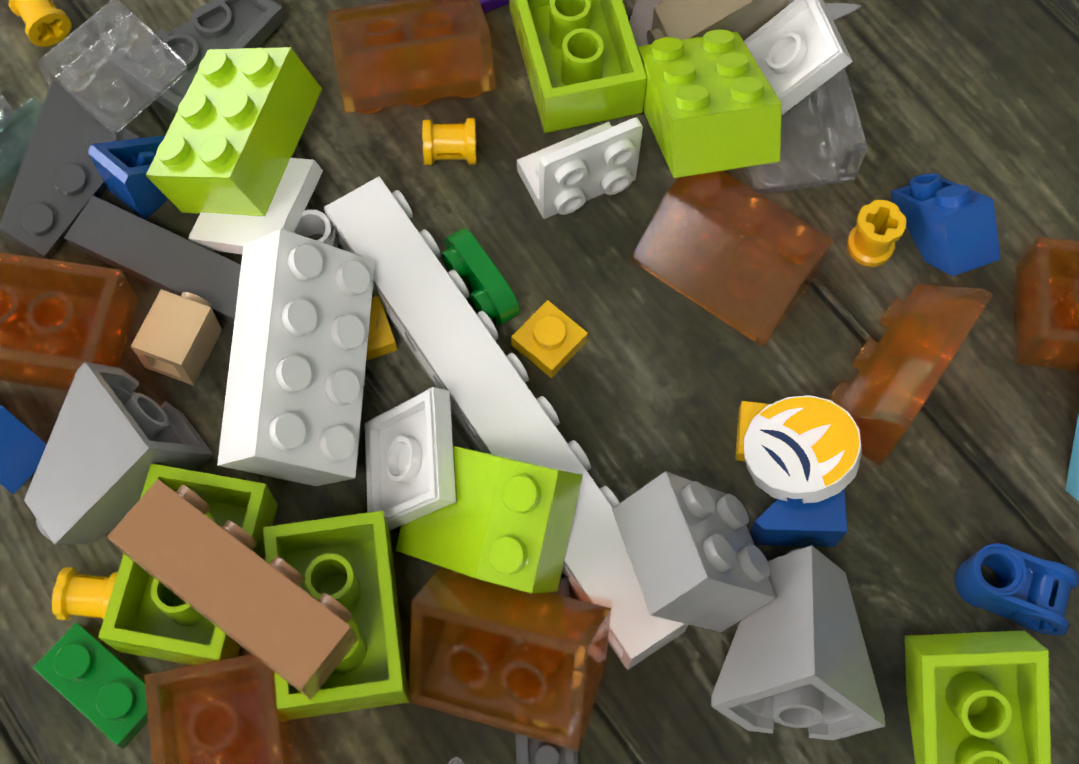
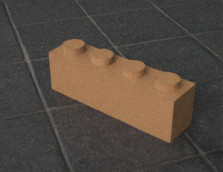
M158 479L107 538L127 557L311 700L359 640L352 627L347 624L353 617L352 613L327 593H323L316 600L299 586L305 578L280 557L275 556L270 563L263 560L252 551L257 545L256 540L231 520H228L223 527H220L205 514L211 507L191 489L182 485L174 492Z

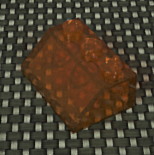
M397 0L327 11L344 113L355 111L359 113H374L387 106L406 103L419 106L427 104L433 99L451 96L470 98L481 94L483 91L496 90L491 37L479 0Z
M717 171L679 177L664 196L634 251L631 261L764 347L821 270L833 240L725 172Z
M917 284L906 302L898 297L894 299L879 325L887 329L886 333L879 343L869 337L852 364L853 367L860 370L859 374L851 385L841 380L828 399L848 411L859 427L861 450L864 457L879 466L882 465L915 419L993 294L979 288Z
M440 567L412 600L409 703L579 751L583 743L606 661L611 608L549 592L529 593L479 580Z

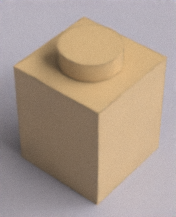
M161 289L131 344V348L145 368L194 386L222 332V328L212 310V305L202 297L189 292H183L181 296Z

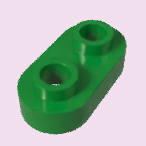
M463 227L444 238L447 250L441 252L442 260L447 270L451 271L454 269L473 291L469 296L477 313L484 311L499 326L520 315L518 302L510 286L473 234Z

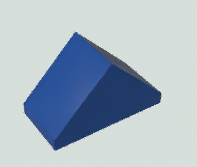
M165 135L91 144L88 154L108 190L140 218L146 220L168 200L145 176Z
M845 488L839 494L815 503H803L802 499L787 498V502L777 499L751 527L749 533L754 545L836 547L847 533Z

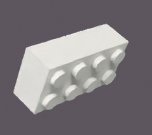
M282 228L243 245L217 466L312 486H321L355 478L375 268L374 260Z

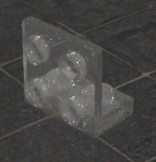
M111 0L37 61L48 89L51 81L65 89L111 133L120 131L188 71L187 63L120 0Z
M845 68L781 115L780 162L746 167L754 194L855 180L868 146Z

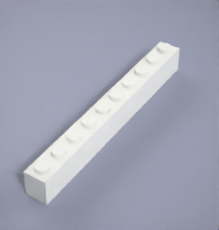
M379 176L324 207L326 216L329 218L331 225L335 227L338 244L342 250L375 261L372 294L374 297H379L386 315L434 386L450 391L451 411L478 451L583 475L562 575L568 577L569 585L625 668L629 670L684 633L689 624L650 615L612 511L614 507L620 504L618 499L607 486L604 485L599 489L587 472L591 469V465L586 454L576 441L572 440L567 443L556 428L560 422L553 407L544 396L536 399L525 384L529 381V378L522 363L515 354L505 355L495 341L499 339V336L491 319L484 311L475 313L466 300L469 298V292L462 278L454 269L446 272L438 260L441 257V253L431 234L426 229L418 232L410 219L413 218V214L402 193L399 190L391 193Z

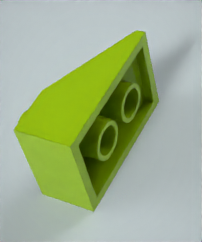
M453 445L456 502L402 525L395 551L479 580L529 593L557 592L583 475Z
M1025 630L905 636L906 696L915 764H1051L1048 649Z

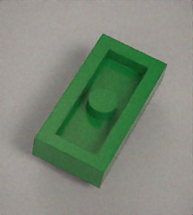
M77 622L33 667L36 672L114 744L123 749L166 703L159 694Z

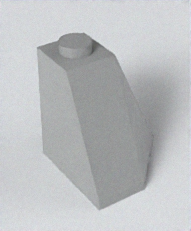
M84 362L79 367L24 498L25 503L37 519L36 525L39 531L47 539L51 540L54 545L92 544L114 529L140 500L151 463L195 471L214 456L213 452L183 413L166 401L159 406L150 397L136 393L134 390L139 386V381L121 368Z
M812 545L794 549L786 555L768 561L771 569V574L768 578L777 598L740 620L712 693L711 707L747 731L771 734L774 731V723L794 728L808 727V738L837 740L885 727V714L846 573Z

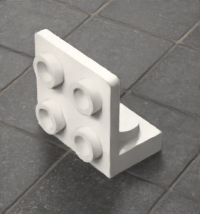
M637 117L613 127L610 122L604 123L517 160V172L543 219L557 213L561 215L570 214L583 206L586 201L604 193L607 195L617 194L636 180L643 126Z

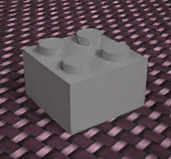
M665 471L612 509L651 616L723 632L777 598L768 578L771 574L769 563L763 553L754 545L746 526L749 522L748 514L742 503L734 495L723 493L704 486L697 481H691Z

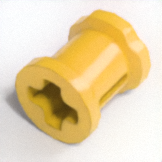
M9 0L10 9L14 14L22 17L26 24V35L34 45L40 47L52 46L61 42L69 34L72 25L71 21L64 11L57 9L52 0Z
M467 118L465 123L434 124L432 120H423L424 165H433L435 161L466 160L468 165L477 164L475 118Z
M874 200L861 208L856 219L857 226L851 230L847 239V250L850 256L857 263L870 267L883 265L891 258L895 249V241L902 237L906 228V217L900 212L896 204L887 200Z
M75 567L62 568L57 576L52 594V612L56 619L67 621L74 615L102 618L104 620L118 572L112 573L110 577L80 574Z

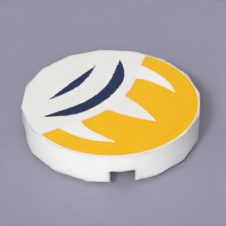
M811 395L784 398L766 406L751 421L744 437L746 467L755 484L771 497L786 502L787 498L802 499L803 503H815L839 494L856 477L860 466L859 461L862 455L860 429L850 413L832 400Z

